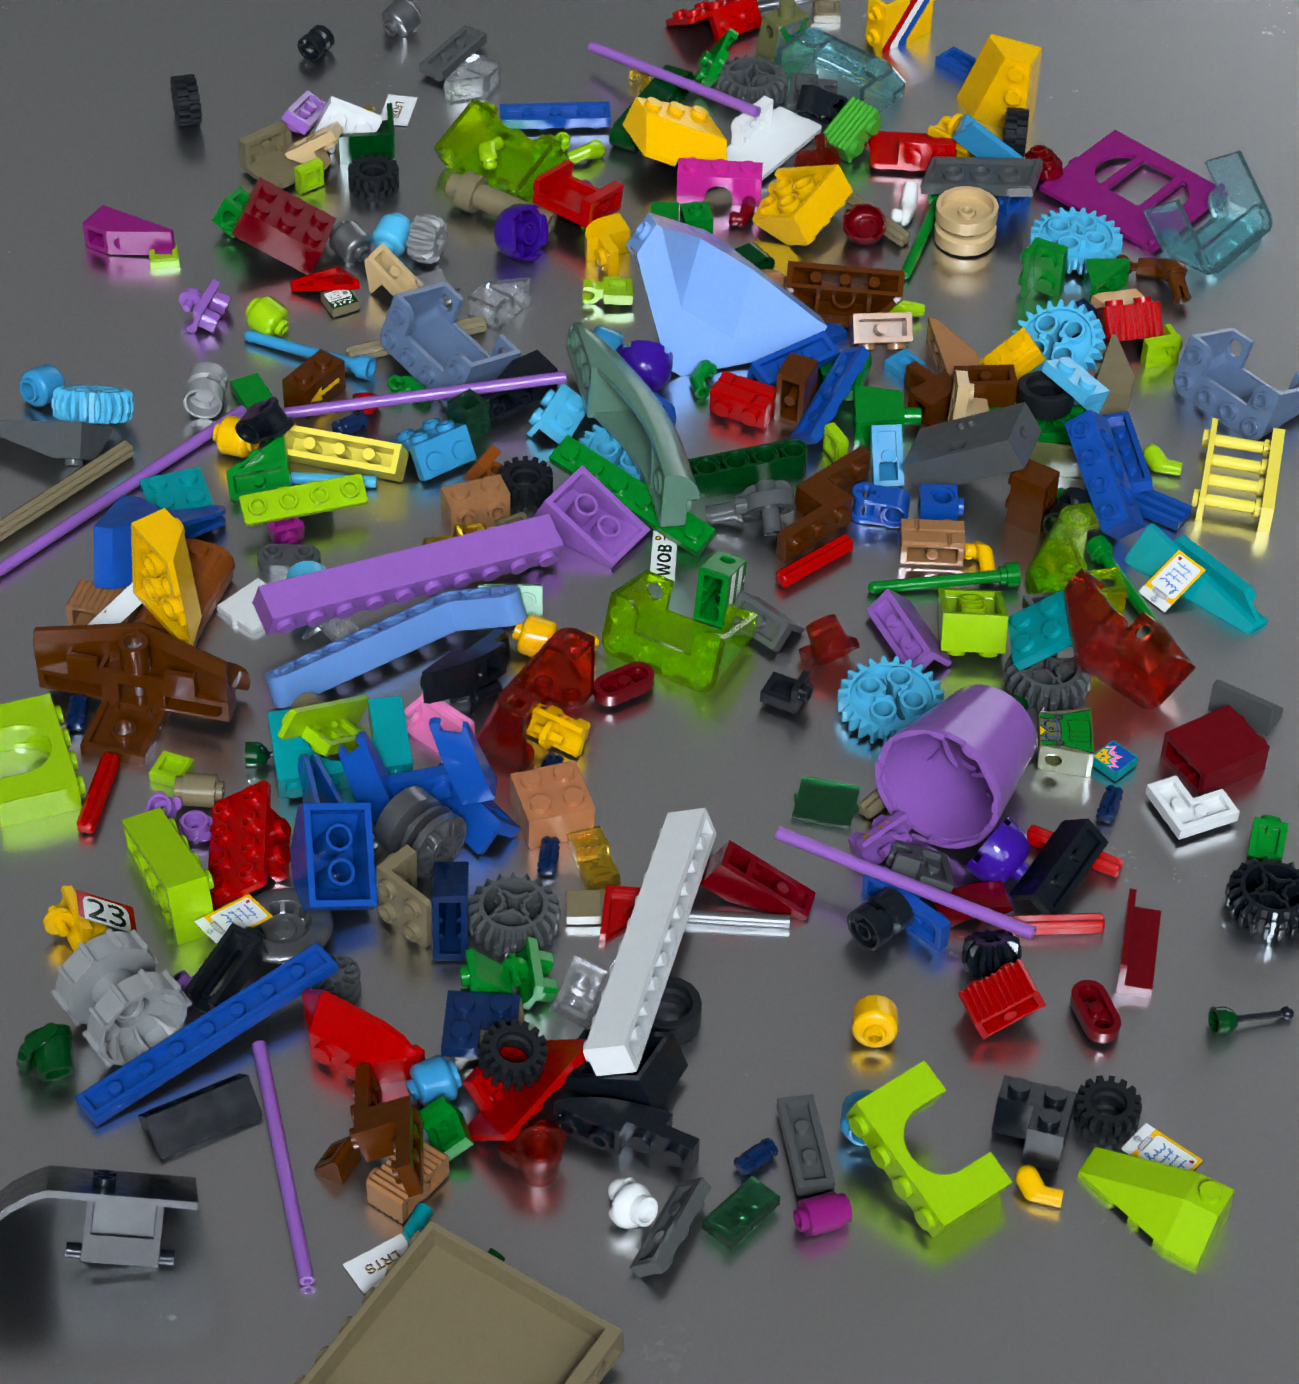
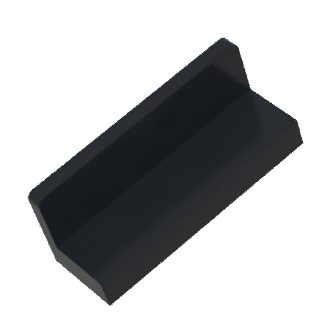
M1089 818L1062 821L1011 891L1010 896L1014 900H1031L1042 914H1058L1109 842Z
M238 1073L138 1115L142 1129L150 1131L159 1157L165 1158L261 1118L262 1111L249 1076Z

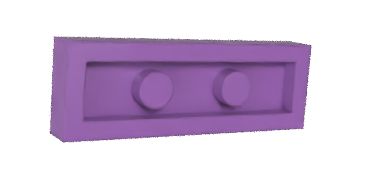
M307 90L286 110L281 119L286 122V126L290 130L305 135L316 124L326 103Z

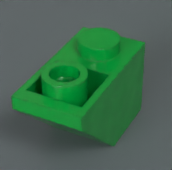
M473 949L465 950L466 965H460L459 969L461 985L466 988H461L460 991L514 994L508 967Z

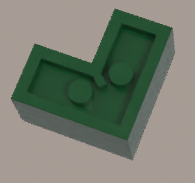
M387 103V120H382L377 132L344 133L339 136L340 164H352L354 158L359 160L360 155H364L366 158L368 153H373V157H377V153L382 154V158L387 155L391 157V160L394 159L396 161L392 103Z

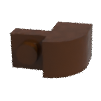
M913 361L906 366L904 388L909 391L908 407H921V424L927 427L933 423H939L947 417L953 387L952 379L945 371L934 375L917 361Z

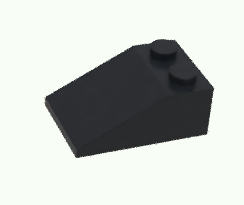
M584 1029L577 1039H587L591 1029ZM650 1031L637 1072L596 1076L590 1062L585 1060L582 1065L575 1068L566 1077L563 1086L587 1097L613 1098L659 1109L688 1067V1063L673 1032Z

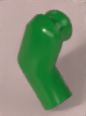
M710 360L700 361L689 376L696 397L700 399L707 397L710 393L705 381L706 378L712 379L714 378L712 373L717 374V366L711 363Z
M393 375L387 382L391 393L427 389L412 376Z

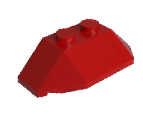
M305 989L301 993L303 1018L311 1055L318 1062L324 1065H331L344 1072L352 1080H355L356 1066L370 1063L379 1085L410 1080L411 1066L425 1060L424 1049L417 1044L412 1045L405 1035L384 1020L326 990Z

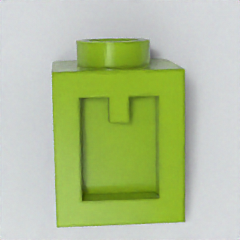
M1170 323L1164 324L1163 336L1144 339L1140 360L1144 369L1178 363L1179 351L1182 350L1183 342L1181 335L1176 333Z

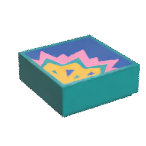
M1112 740L1094 754L1092 766L1116 782L1137 766L1138 757Z

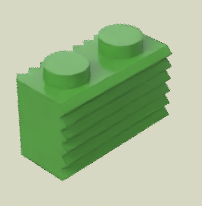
M852 96L819 136L823 150L851 163L852 159H855V157L862 153L865 143L868 142L869 138L879 132L882 124L879 112L875 107Z

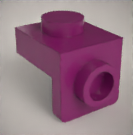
M299 517L266 523L272 543L296 544L299 540L304 539L305 526Z

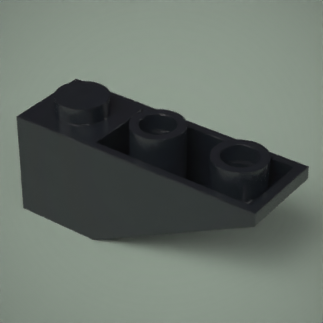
M535 350L512 360L496 380L558 372V369L541 352ZM558 384L485 393L480 398V423L483 425L538 401L544 397L549 389L555 391L558 388Z

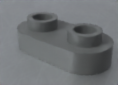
M270 543L261 547L257 552L258 568L266 574L287 575L291 566L302 561H315L321 564L320 551L315 546L308 544Z

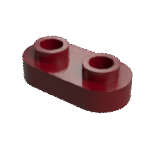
M1036 145L1026 152L1025 158L1043 159V170L1039 180L1052 181L1063 175L1062 161L1050 148H1047L1045 145Z
M632 662L600 675L593 684L594 699L602 705L615 706L647 693L654 686V670L644 662Z
M1093 980L1077 982L1071 991L1070 1005L1086 1036L1097 1043H1110L1114 1041L1120 1032L1121 1018L1105 987Z

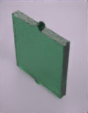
M803 776L799 791L794 794L795 805L791 820L850 831L854 813H857L859 808L857 801L860 786Z

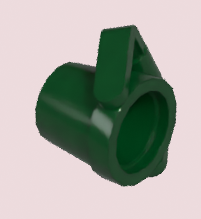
M48 1023L44 1027L28 1033L24 1038L25 1042L19 1048L16 1060L17 1067L25 1074L35 1067L41 1081H56L73 1074L76 1069L72 1047L73 1036L70 1026Z

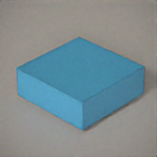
M905 348L886 358L883 368L904 383L906 366L917 361L926 367V363Z

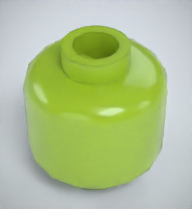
M271 296L256 297L245 311L246 323L253 331L274 337L276 335L282 337L290 327L288 322L289 310Z

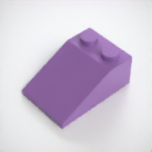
M583 465L543 502L533 516L549 514L565 545L609 568H612L651 530Z

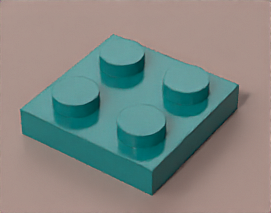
M200 467L139 479L144 499L159 509L165 508L169 511L214 505Z
M1064 590L1048 596L1008 617L1013 665L1019 671L1076 644L1070 597Z

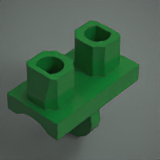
M527 937L525 948L520 953H510L507 955V959L500 963L509 968L512 986L517 987V992L520 994V998H522L523 1009L530 1010L536 1000L551 1003L558 993L557 980L543 977V975L548 976L553 969V953L539 950L537 938Z

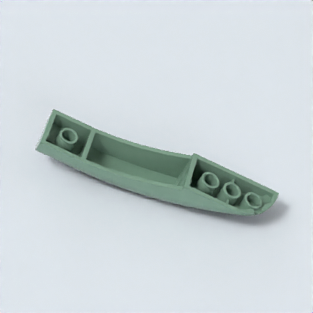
M573 322V325L569 327L566 350L588 418H595L617 440L639 470L648 488L660 527L685 525L686 512H691V500L700 499V492L685 449L672 420L651 388L610 345L581 322Z

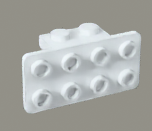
M763 96L753 104L761 108V113L757 118L742 113L732 121L731 145L727 147V161L762 162V180L822 131L821 124L801 117L788 109L777 107L773 110L774 100L767 96Z

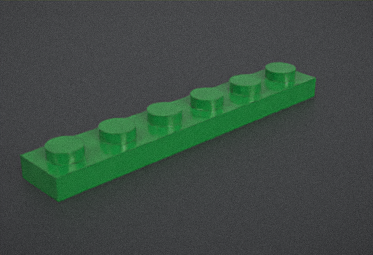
M569 435L563 439L549 456L551 464L570 476L583 465L644 524L697 558L716 536L715 528L690 512H686L685 525L660 527L646 484Z

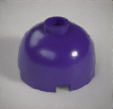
M514 204L504 209L497 217L494 226L495 243L499 251L509 259L532 262L541 256V254L536 253L540 251L541 246H546L549 228L545 214L539 213L537 205Z
M635 340L631 341L630 347L623 349L622 344L615 350L640 375L653 392L662 390L670 380L673 369V354L671 351L670 354L664 352L665 346L652 341Z
M1008 816L981 846L973 859L971 858L964 869L981 882L1002 881V883H1005L1011 877L1017 882L1030 866L1025 862L1030 853V841L1024 830Z

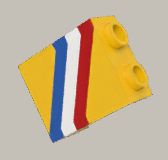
M868 0L865 41L880 53H884L931 33L934 0H896L888 4L881 0Z

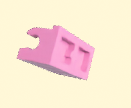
M423 692L419 698L404 710V714L407 717L412 716L406 720L408 737L440 758L441 756L429 727L430 718H441L440 725L443 730L460 733L463 721L468 722L475 735V721L444 701L431 704L424 703Z

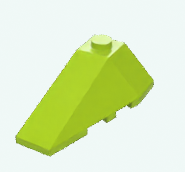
M1099 1147L1093 1149L1078 1172V1177L1109 1205H1116L1128 1216L1127 1221L1134 1228L1140 1227L1153 1239L1152 1244L1162 1253L1194 1269H1197L1228 1219L1235 1193L1234 1189L1201 1173Z

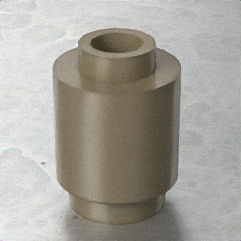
M184 773V776L175 777L174 797L182 800L183 807L213 808L215 803L225 796V782L219 781L218 774Z

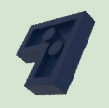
M448 990L441 1056L478 1058L481 1030H489V1027L493 1024L497 1028L498 1022L501 1020H505L508 1026L511 1019H517L518 1025L520 994Z

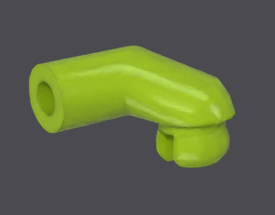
M594 139L588 144L567 152L570 161L575 165L584 160L600 159L605 153V146L601 141Z
M1150 444L1144 448L1143 454L1152 472L1180 477L1183 462L1167 459L1158 445Z

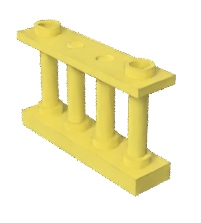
M1212 418L1211 429H1204L1201 447L1207 448L1201 488H1194L1191 506L1197 507L1195 520L1202 521L1204 506L1253 513V517L1259 518L1257 530L1270 532L1286 429L1273 428L1271 440L1265 439L1264 442L1216 434L1218 419ZM1214 446L1260 453L1262 457L1268 459L1262 458V461L1213 454ZM1211 466L1259 473V477H1265V479L1259 478V481L1211 474L1210 469ZM1214 486L1256 493V497H1262V499L1256 498V501L1207 494V487Z

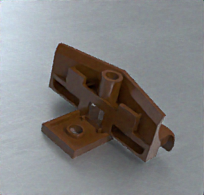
M142 622L35 627L33 631V647L40 688L78 695L85 694L89 697L102 699L80 744L81 755L101 758V755L105 752L110 754L116 753L119 756V762L146 766L170 712L230 722L236 708V689L248 691L250 688L249 674L242 666L227 662ZM122 730L131 731L129 734L126 735L116 734L117 732Z

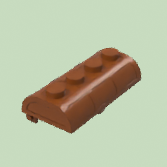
M186 538L202 614L196 635L197 643L233 578L235 562L231 554L219 545L198 539ZM142 604L132 623L142 622L171 635Z

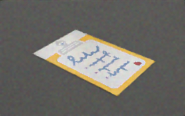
M1178 550L1138 592L1165 613L1206 569Z
M248 893L194 921V923L217 944L232 923L242 928L246 926L253 928L273 918V916Z
M1147 1123L1121 1148L1128 1155L1194 1171L1204 1161Z

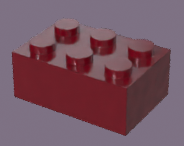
M259 177L245 201L231 235L308 275L325 248L336 218Z

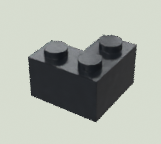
M1004 1075L997 1098L992 1132L1025 1139L1021 1163L1058 1172L1070 1129L1077 1092L1065 1090L1057 1086L1031 1082L1024 1078Z

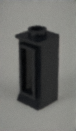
M234 923L230 925L184 989L186 996L192 1002L191 1007L205 1014L241 990L263 957L268 956L263 936L257 930L249 926L242 928ZM239 954H242L243 956L240 958L238 963L235 965L233 970L230 972L228 977L220 986L216 994L210 996L212 991L215 989V987L220 982L222 977L225 975L227 970L230 968L232 963L235 961L237 956Z

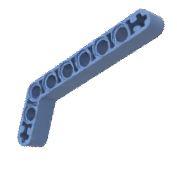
M504 585L447 591L276 667L265 674L273 705L275 708L290 707L301 694L314 692L318 695L456 631L509 627L520 624L527 617L520 589L517 585Z

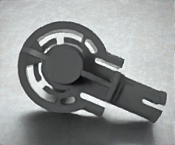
M764 480L747 487L741 494H735V498L731 502L707 505L705 508L709 525L736 520L743 525L744 520L762 518L763 534L766 537L777 536V533L783 530L780 515L796 509L794 491L788 482L784 480Z

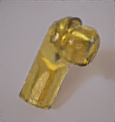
M631 68L629 80L631 82H639L640 94L652 81L653 77Z

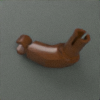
M1123 254L1118 255V256L1116 257V258H1126V259L1130 260L1126 255H1123ZM1138 258V263L1131 261L1129 274L1132 271H1136V277L1168 282L1174 304H1180V298L1183 303L1191 300V294L1185 280L1188 269L1183 262L1168 258Z

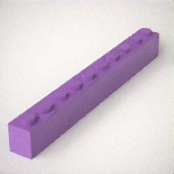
M545 514L258 586L252 603L266 635L275 633L287 634L298 627L306 625L310 627L318 626L325 620L337 617L345 619L356 612L379 610L387 604L395 602L398 604L407 603L415 597L422 595L434 596L442 590L454 587L462 589L473 582L481 580L489 582L500 575L508 573L520 574L528 568L539 565L547 567L557 561L564 543L550 515Z

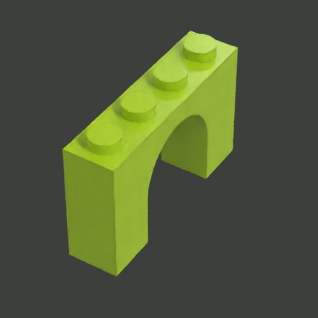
M50 693L0 704V753L14 749L29 748L41 751L49 756L40 767L32 771L0 778L1 828L77 811L82 808L80 795L86 794L82 774L75 775V771H79L76 754L74 751L68 752L67 748H71L69 732L67 728L61 729L60 725H64L60 705L54 706Z
M924 1060L857 1101L845 1116L848 1119L852 1132L857 1137L862 1138L869 1148L874 1163L879 1168L884 1169L891 1179L896 1194L901 1199L906 1200L911 1207L918 1225L923 1230L928 1231L932 1238H935L1000 1196L1013 1182L991 1151L964 1169L952 1174L930 1172L922 1168L911 1157L904 1140L906 1122L934 1105L946 1091Z

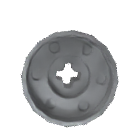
M417 786L406 788L395 795L384 807L374 829L376 843L387 853L397 852L406 844L417 851V876L426 879L433 877L434 862H452L457 857L467 835V824L462 817L453 813L447 806H442L438 799L422 787Z

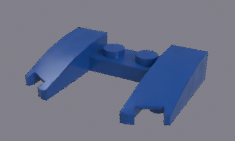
M430 718L429 727L444 765L389 775L366 731L356 734L355 741L359 746L350 753L343 745L339 746L338 755L356 802L371 803L372 822H377L384 807L395 795L413 786L422 787L438 800L459 797L462 805L495 800L497 778L468 722L463 721L460 733L445 731L440 725L441 718Z

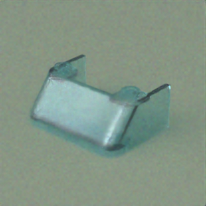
M809 27L778 48L777 65L783 66V71L787 72L788 80L791 79L792 72L800 73L814 63L861 86L859 100L875 107L879 114L905 94L906 81L889 62L847 43L818 27Z
M1241 151L1204 162L1216 185V188L1208 196V208L1213 218L1196 232L1179 199L1143 210L1162 251L1166 255L1206 275L1222 271L1272 228L1271 213Z

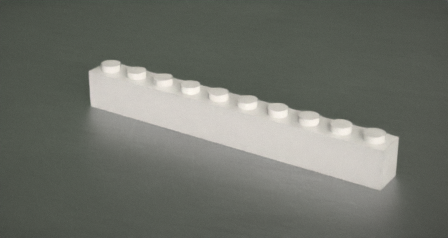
M706 808L669 812L663 827L660 828L659 839L655 849L652 851L648 870L644 873L639 895L635 898V906L631 917L627 921V929L623 940L619 943L616 960L610 968V977L605 990L602 991L597 1013L593 1016L589 1036L583 1045L584 1057L586 1061L590 1062L596 1076L633 1073L638 1070L717 835Z

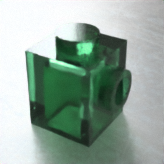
M469 388L447 401V420L466 424L472 442L490 431V403Z

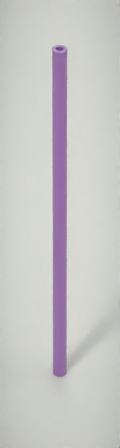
M565 371L284 407L281 409L287 417L295 419L567 382ZM245 413L232 414V416L242 418Z
M243 405L233 409L1 561L0 577L116 502L121 495H126L139 487V479L157 475L212 439L215 425L217 423L220 424L223 418L232 414L246 413L247 409Z

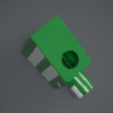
M717 551L699 568L693 619L720 628L725 626L728 621L725 618L741 591L744 590L747 567L745 559ZM717 596H720V600L717 603L715 601V598Z

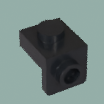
M804 669L798 679L773 672L760 692V702L796 714L803 703L807 704L813 692V685L810 684L811 671Z

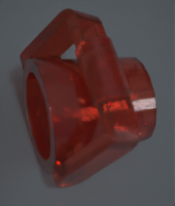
M825 133L815 135L816 149L801 150L797 154L795 167L839 164L840 166L839 153L835 147L830 146Z
M831 614L806 626L811 644L800 648L799 654L802 662L811 665H824L849 654L853 650L859 649V642L855 637L847 635L836 615Z
M541 1120L521 1131L513 1140L500 1144L498 1151L503 1162L516 1169H520L521 1176L526 1183L534 1187H545L552 1184L557 1178L560 1162L564 1155L563 1142L567 1140V1135L562 1128L546 1120Z

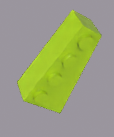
M161 807L121 820L127 849L142 878H146L154 901H159L166 924H172L173 937L177 945L179 946L208 936L194 921L214 911L210 890L214 889L213 879L208 869H202L197 852L190 851L186 836L184 834L179 835L175 820L173 818L168 819Z

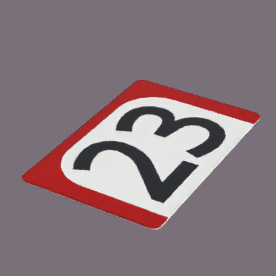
M76 890L78 911L81 918L127 932L136 930L133 907Z

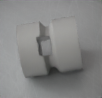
M200 362L191 368L183 403L187 412L192 416L200 419H210L216 417L221 412L228 384V374L224 368L213 362Z

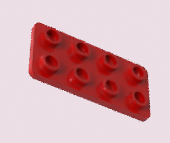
M707 0L694 4V9L675 11L672 13V18L665 20L666 25L670 26L692 24L708 18L715 42H718L729 28L742 34L760 27L762 23L757 0H715L712 2Z
M879 131L870 138V166L881 170L926 171L933 156L956 157V141L953 138L931 137L928 133Z
M266 780L250 785L237 793L218 800L213 808H211L213 824L210 826L211 839L209 842L208 870L214 883V889L210 890L213 909L262 888L267 883L268 875L277 883L289 878V862L291 860L289 850L292 831L288 821L285 818H281L270 807L271 785Z
M587 1039L547 1040L545 1046H548L547 1059L540 1079L538 1081L534 1080L533 1086L529 1088L523 1084L521 1091H515V1085H510L509 1091L503 1090L504 1083L499 1082L497 1087L491 1084L493 1077L491 1076L486 1080L483 1076L484 1069L480 1070L478 1065L462 1082L480 1109V1112L467 1125L472 1140L506 1142L516 1138L521 1133L522 1126L531 1116L536 1115L544 1107L543 1103L548 1097L565 1084L566 1077L585 1062L583 1045ZM505 1047L499 1051L501 1057L509 1062L521 1063L527 1059L523 1051L514 1047Z

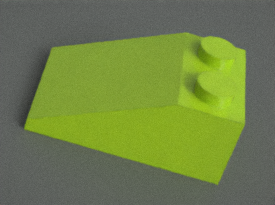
M938 588V630L941 651H946V654L951 656H963L965 652H977L982 657H997L998 653L1006 654L1008 613L1001 591Z

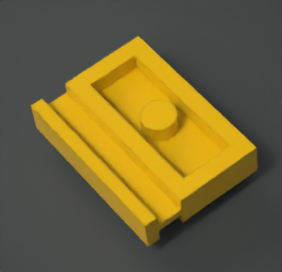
M1023 327L983 357L980 363L985 365L1014 364L1016 378L1019 381L1021 377L1044 362L1046 358L1031 335Z

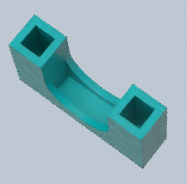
M401 695L368 699L371 742L389 775L413 771V760ZM291 709L267 712L279 798H300L303 796L298 773L300 754H307L310 760L311 755L316 753L302 737L282 740L277 736L282 727L281 721L284 715ZM320 756L322 764L337 791L351 789L341 761L329 760Z

